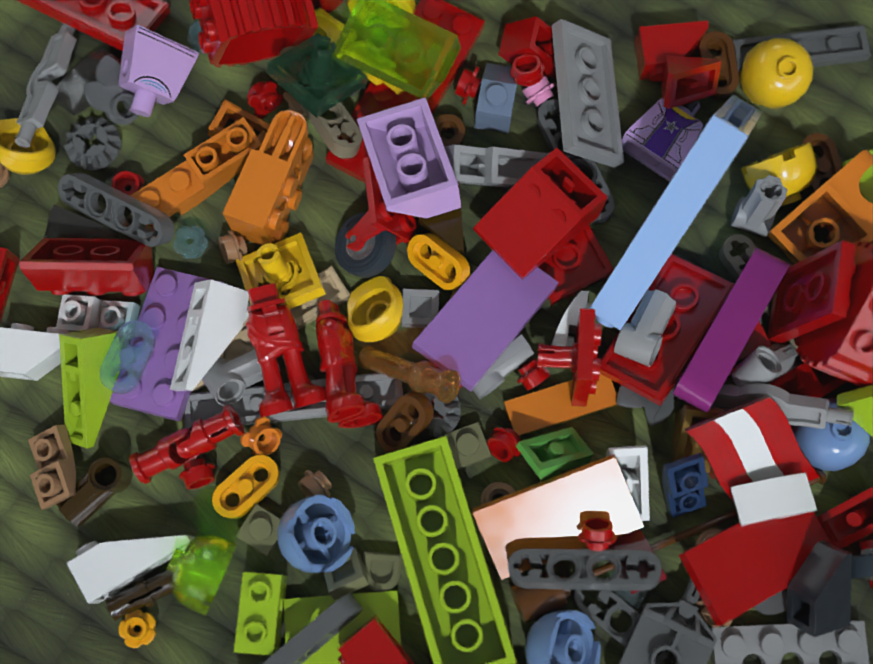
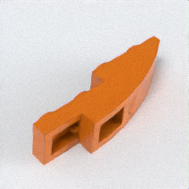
M243 117L185 153L186 161L130 196L164 212L169 217L177 212L182 216L210 197L242 170L251 148L259 151L262 143Z

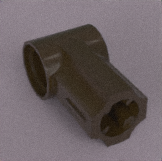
M106 457L94 461L89 467L88 473L76 484L75 495L56 504L59 508L58 510L76 527H81L116 493H120L128 488L132 480V471L123 461ZM113 466L117 476L115 481L108 486L104 481V474L109 467Z

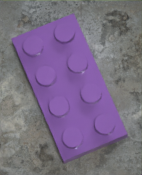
M160 267L156 268L124 356L121 370L109 401L110 403L181 422L191 391L170 390L194 284L210 279Z

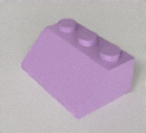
M426 97L357 119L387 211L430 218L462 208L458 183Z

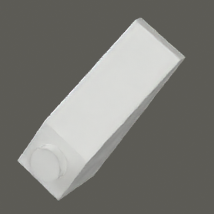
M212 279L194 284L170 390L193 391L228 347L248 318L247 307L250 306L248 303V291Z
M189 535L101 542L99 544L97 541H93L79 548L75 552L77 557L69 561L67 565L88 604L101 603L106 598L111 597L198 544L195 537Z

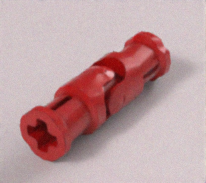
M227 404L223 407L222 412L206 420L200 418L194 421L192 427L183 428L158 440L156 446L141 454L138 452L131 454L129 461L132 470L140 482L147 484L152 481L153 476L166 469L175 470L201 453L215 449L217 443L234 434L237 436L244 434V426L235 408Z

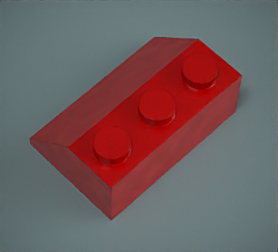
M43 238L19 261L20 270L37 291H51L53 295H66L73 291H86L91 296L104 295L108 292H122L125 296H137L147 292L154 276L152 247L146 246L134 239Z

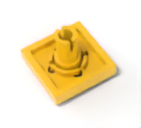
M302 233L274 244H264L257 251L243 256L241 261L239 259L235 260L246 291L251 288L276 283L280 298H285V304H288L290 309L326 295ZM288 290H290L289 294L282 295V293L288 292Z

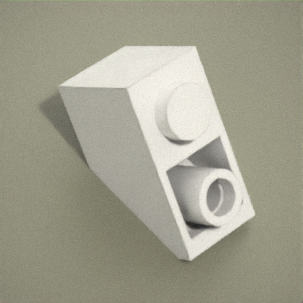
M12 323L11 328L0 327V376L38 381L61 364L59 334L70 331L62 328L48 327L47 332L34 331L32 326Z

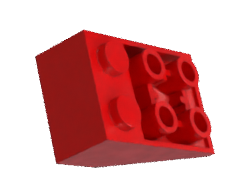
M555 148L531 167L473 227V230L523 280L599 217L608 196L558 148Z

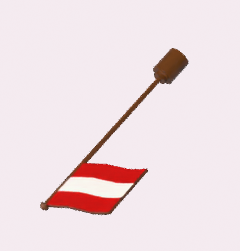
M768 395L684 429L701 447L718 484L732 501L731 487L800 473H806L810 486L818 482L823 485L827 480L826 474L823 471H815L803 455L787 417L777 403ZM734 509L650 546L654 552L737 517V511ZM609 562L592 569L595 576H598L615 568ZM548 572L543 573L542 578H548ZM563 574L558 575L559 578L565 579ZM517 585L510 587L512 598L524 623L567 606L566 597L571 596L570 589H525Z

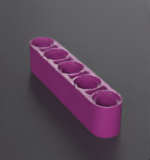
M756 247L685 370L673 395L706 413L709 411L790 266L789 263Z

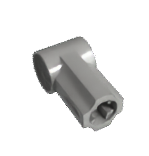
M771 175L764 179H757L747 197L741 196L730 226L766 237L772 227L776 212L785 200L788 190L782 185L781 179Z
M657 289L654 291L647 290L631 322L625 323L621 329L614 352L650 367L661 347L662 334L676 308V301L665 292Z
M519 333L473 389V392L479 399L495 390L504 382V377L533 357L534 352L522 334Z
M775 343L770 348L759 346L732 370V378L737 386L751 383L769 384L798 367V353L792 344Z
M255 349L231 361L225 358H218L201 379L218 404L225 406L236 403L244 396L247 387L263 380L261 366L257 363Z

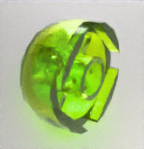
M203 535L192 539L184 551L176 548L167 570L173 572L171 588L173 595L180 604L204 616L207 615L210 606L203 603L204 601L212 603L237 547V543L214 535Z

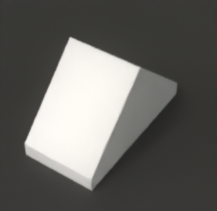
M647 446L608 448L606 457L615 454L641 520L649 521Z

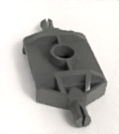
M689 579L682 598L677 603H643L642 607L644 609L619 664H655L656 655L662 650H669L673 653L675 664L708 663L718 639L697 612L698 608L695 606L700 595L691 579Z

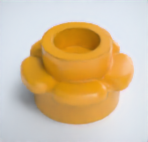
M140 609L125 615V620H122L118 627L119 636L125 639L124 643L130 648H139L142 644L148 645L151 643L156 635V620L154 616L149 612L143 613ZM136 625H139L141 627V630L138 633L134 630V627Z

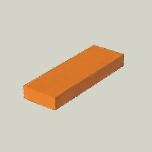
M600 374L596 385V394H589L586 407L571 406L572 380L504 401L503 404L512 430L520 437L616 406L617 394L612 380Z

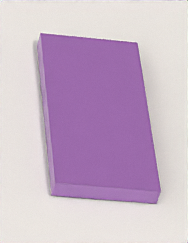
M492 250L416 338L412 348L469 391H472L556 289L559 282L538 267L522 280Z

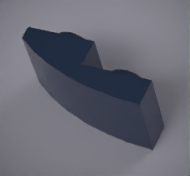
M700 452L664 465V499L666 510L672 518L707 506L704 487L708 486L704 458Z

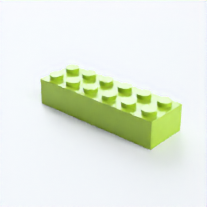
M444 436L373 458L433 663H517L447 437Z

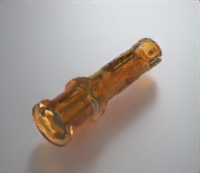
M366 346L360 352L358 362L362 368L408 383L414 392L430 393L435 395L437 400L443 403H450L455 399L460 390L461 377L453 369H446L444 371L436 368L433 363L426 360L415 363L377 350L372 346Z

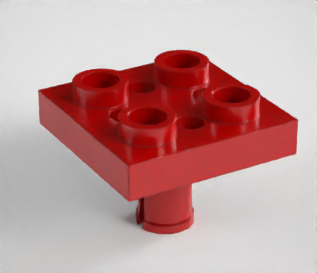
M580 308L572 346L544 345L543 343H539L538 368L571 369V373H573L571 406L586 407L589 394H596V385L600 377V358H597L598 346L601 343L602 324L595 323V309Z

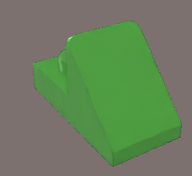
M573 427L519 441L516 445V448L541 482L560 475L562 471L588 464L594 455Z

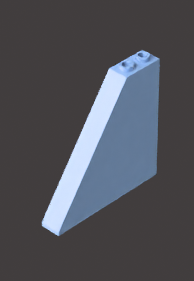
M733 94L712 116L589 308L595 309V319L599 323L609 328L616 327L619 330L622 329L746 141L763 113L762 111Z

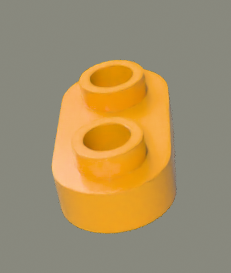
M419 234L409 241L407 254L411 264L442 289L453 290L460 288L470 277V266L466 258L435 234Z
M256 455L245 461L215 489L212 503L216 512L228 519H237L249 512L255 504L259 503L277 486L280 480V470L276 462L265 455ZM259 469H266L268 471V477L265 481L258 482L256 480V472ZM232 494H238L240 497V502L235 507L228 505V498Z

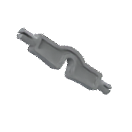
M62 23L59 33L51 36L41 62L29 79L26 90L27 98L17 120L21 127L15 138V143L21 147H30L36 129L43 127L59 91L57 86L51 81L67 71L77 39L73 36L75 28Z
M751 383L743 386L723 384L710 407L724 409V412L768 395L783 411L790 425L825 429L827 422L852 427L854 410L829 407V400L790 394L782 388L763 383Z

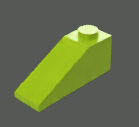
M98 327L59 334L64 422L71 443L87 449L95 445L121 370L120 354L122 346L119 332Z

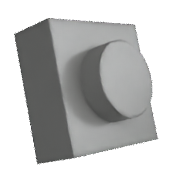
M403 289L402 327L426 328L439 312V290Z

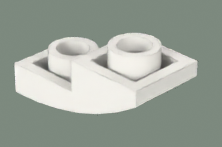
M581 290L571 302L559 323L551 345L572 346L574 336H568V333L575 334L579 310L580 308L589 309L592 305L587 303L588 291Z
M62 295L56 328L73 332L98 327L119 332V339L131 340L139 317L140 306L134 302L100 300L95 296Z
M806 473L776 477L730 488L741 526L776 518H787L817 510Z

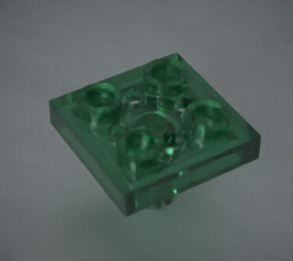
M319 33L270 61L266 71L271 78L316 118L364 87L368 77L336 49L334 41L330 43L331 39L329 37L321 36Z

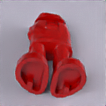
M276 283L247 290L251 306L247 307L249 313L248 321L246 322L247 336L255 348L257 363L261 366L265 396L259 403L261 418L292 410L293 406L296 409L325 401V387L312 384L306 373L301 354L304 348L300 341L297 324L288 304H285V298H280ZM282 354L291 387L292 401L285 391L278 367L277 358Z
M320 301L318 303L320 315L316 318V338L319 354L322 359L320 371L326 372L325 411L327 421L329 423L338 422L341 428H358L372 425L381 420L383 415L378 403L365 401L362 395L357 392L355 374L358 369L354 355L352 332L346 328L348 325L347 318L340 313L339 306L333 301Z

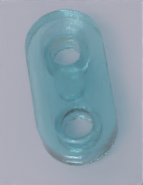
M129 321L123 324L116 333L100 368V379L103 385L113 393H128L138 385L156 344L155 335L146 323ZM134 337H142L143 344L140 347L135 348L131 346V340ZM119 370H126L128 372V376L124 381L115 380V375Z

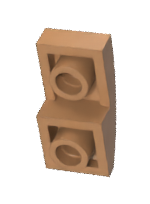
M55 425L28 440L38 471L30 474V478L41 510L48 509L75 495L76 489L75 461L66 425Z

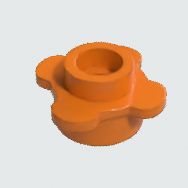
M260 416L255 420V425L248 432H244L241 435L240 442L244 447H250L253 450L254 456H267L275 452L279 447L282 431L279 428H273L267 417L261 418Z

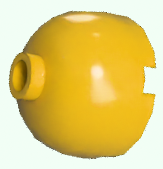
M772 38L757 44L746 54L739 77L742 90L752 103L769 109H778L795 103L807 92L813 80L814 67L810 54L801 44L792 39Z
M809 142L805 145H798L768 156V158L761 160L759 163L755 161L740 169L750 191L757 179H764L768 175L780 178L782 185L788 189L785 200L781 204L783 206L802 199L800 192L811 186L816 177L817 164L814 151Z

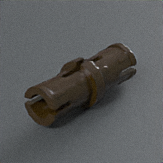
M176 564L152 578L146 579L143 577L136 581L137 585L113 597L106 598V605L112 618L117 621L119 618L141 607L147 606L150 608L156 605V600L186 587L187 583L180 567Z

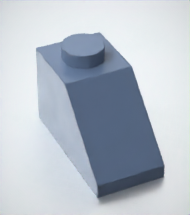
M486 63L477 103L475 128L509 133L517 89V82L514 81L515 78H512L510 74L512 67Z

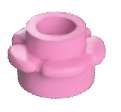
M544 76L538 83L527 87L522 91L528 99L526 103L534 102L536 107L550 99L554 96L550 89L555 86V83L550 84L546 76Z

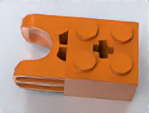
M292 110L280 111L273 118L259 151L251 148L222 213L234 235H242L244 240L260 246L284 240L289 227V222H287L291 210H296L301 202L302 190L300 188L314 158L313 144L308 138V126L302 114Z
M868 150L861 151L767 234L794 264L842 240L852 244L855 241H867L870 243L873 240V203L867 201L859 189L862 175L873 164V155ZM815 227L819 231L823 227L828 230L829 234L825 237L828 243L824 244L823 241L819 243L814 239L815 232L813 229Z

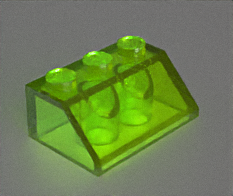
M358 0L331 52V56L420 99L426 97L427 100L446 79L461 47L458 35L384 0Z

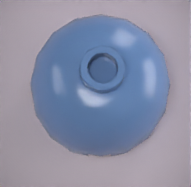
M823 398L829 400V407L838 408L837 398ZM854 421L852 422V427L827 422L825 429L791 425L801 452L812 467L818 471H838L851 467L865 455L870 443V434Z
M323 495L308 496L291 504L282 515L277 529V542L282 555L293 567L309 573L332 572L341 567L352 553L353 546L349 547L351 534H355V525L349 510L340 500Z
M561 610L543 615L532 625L527 636L525 648L527 664H600V641L593 640V634L590 630L596 629L593 621L585 613L575 610Z

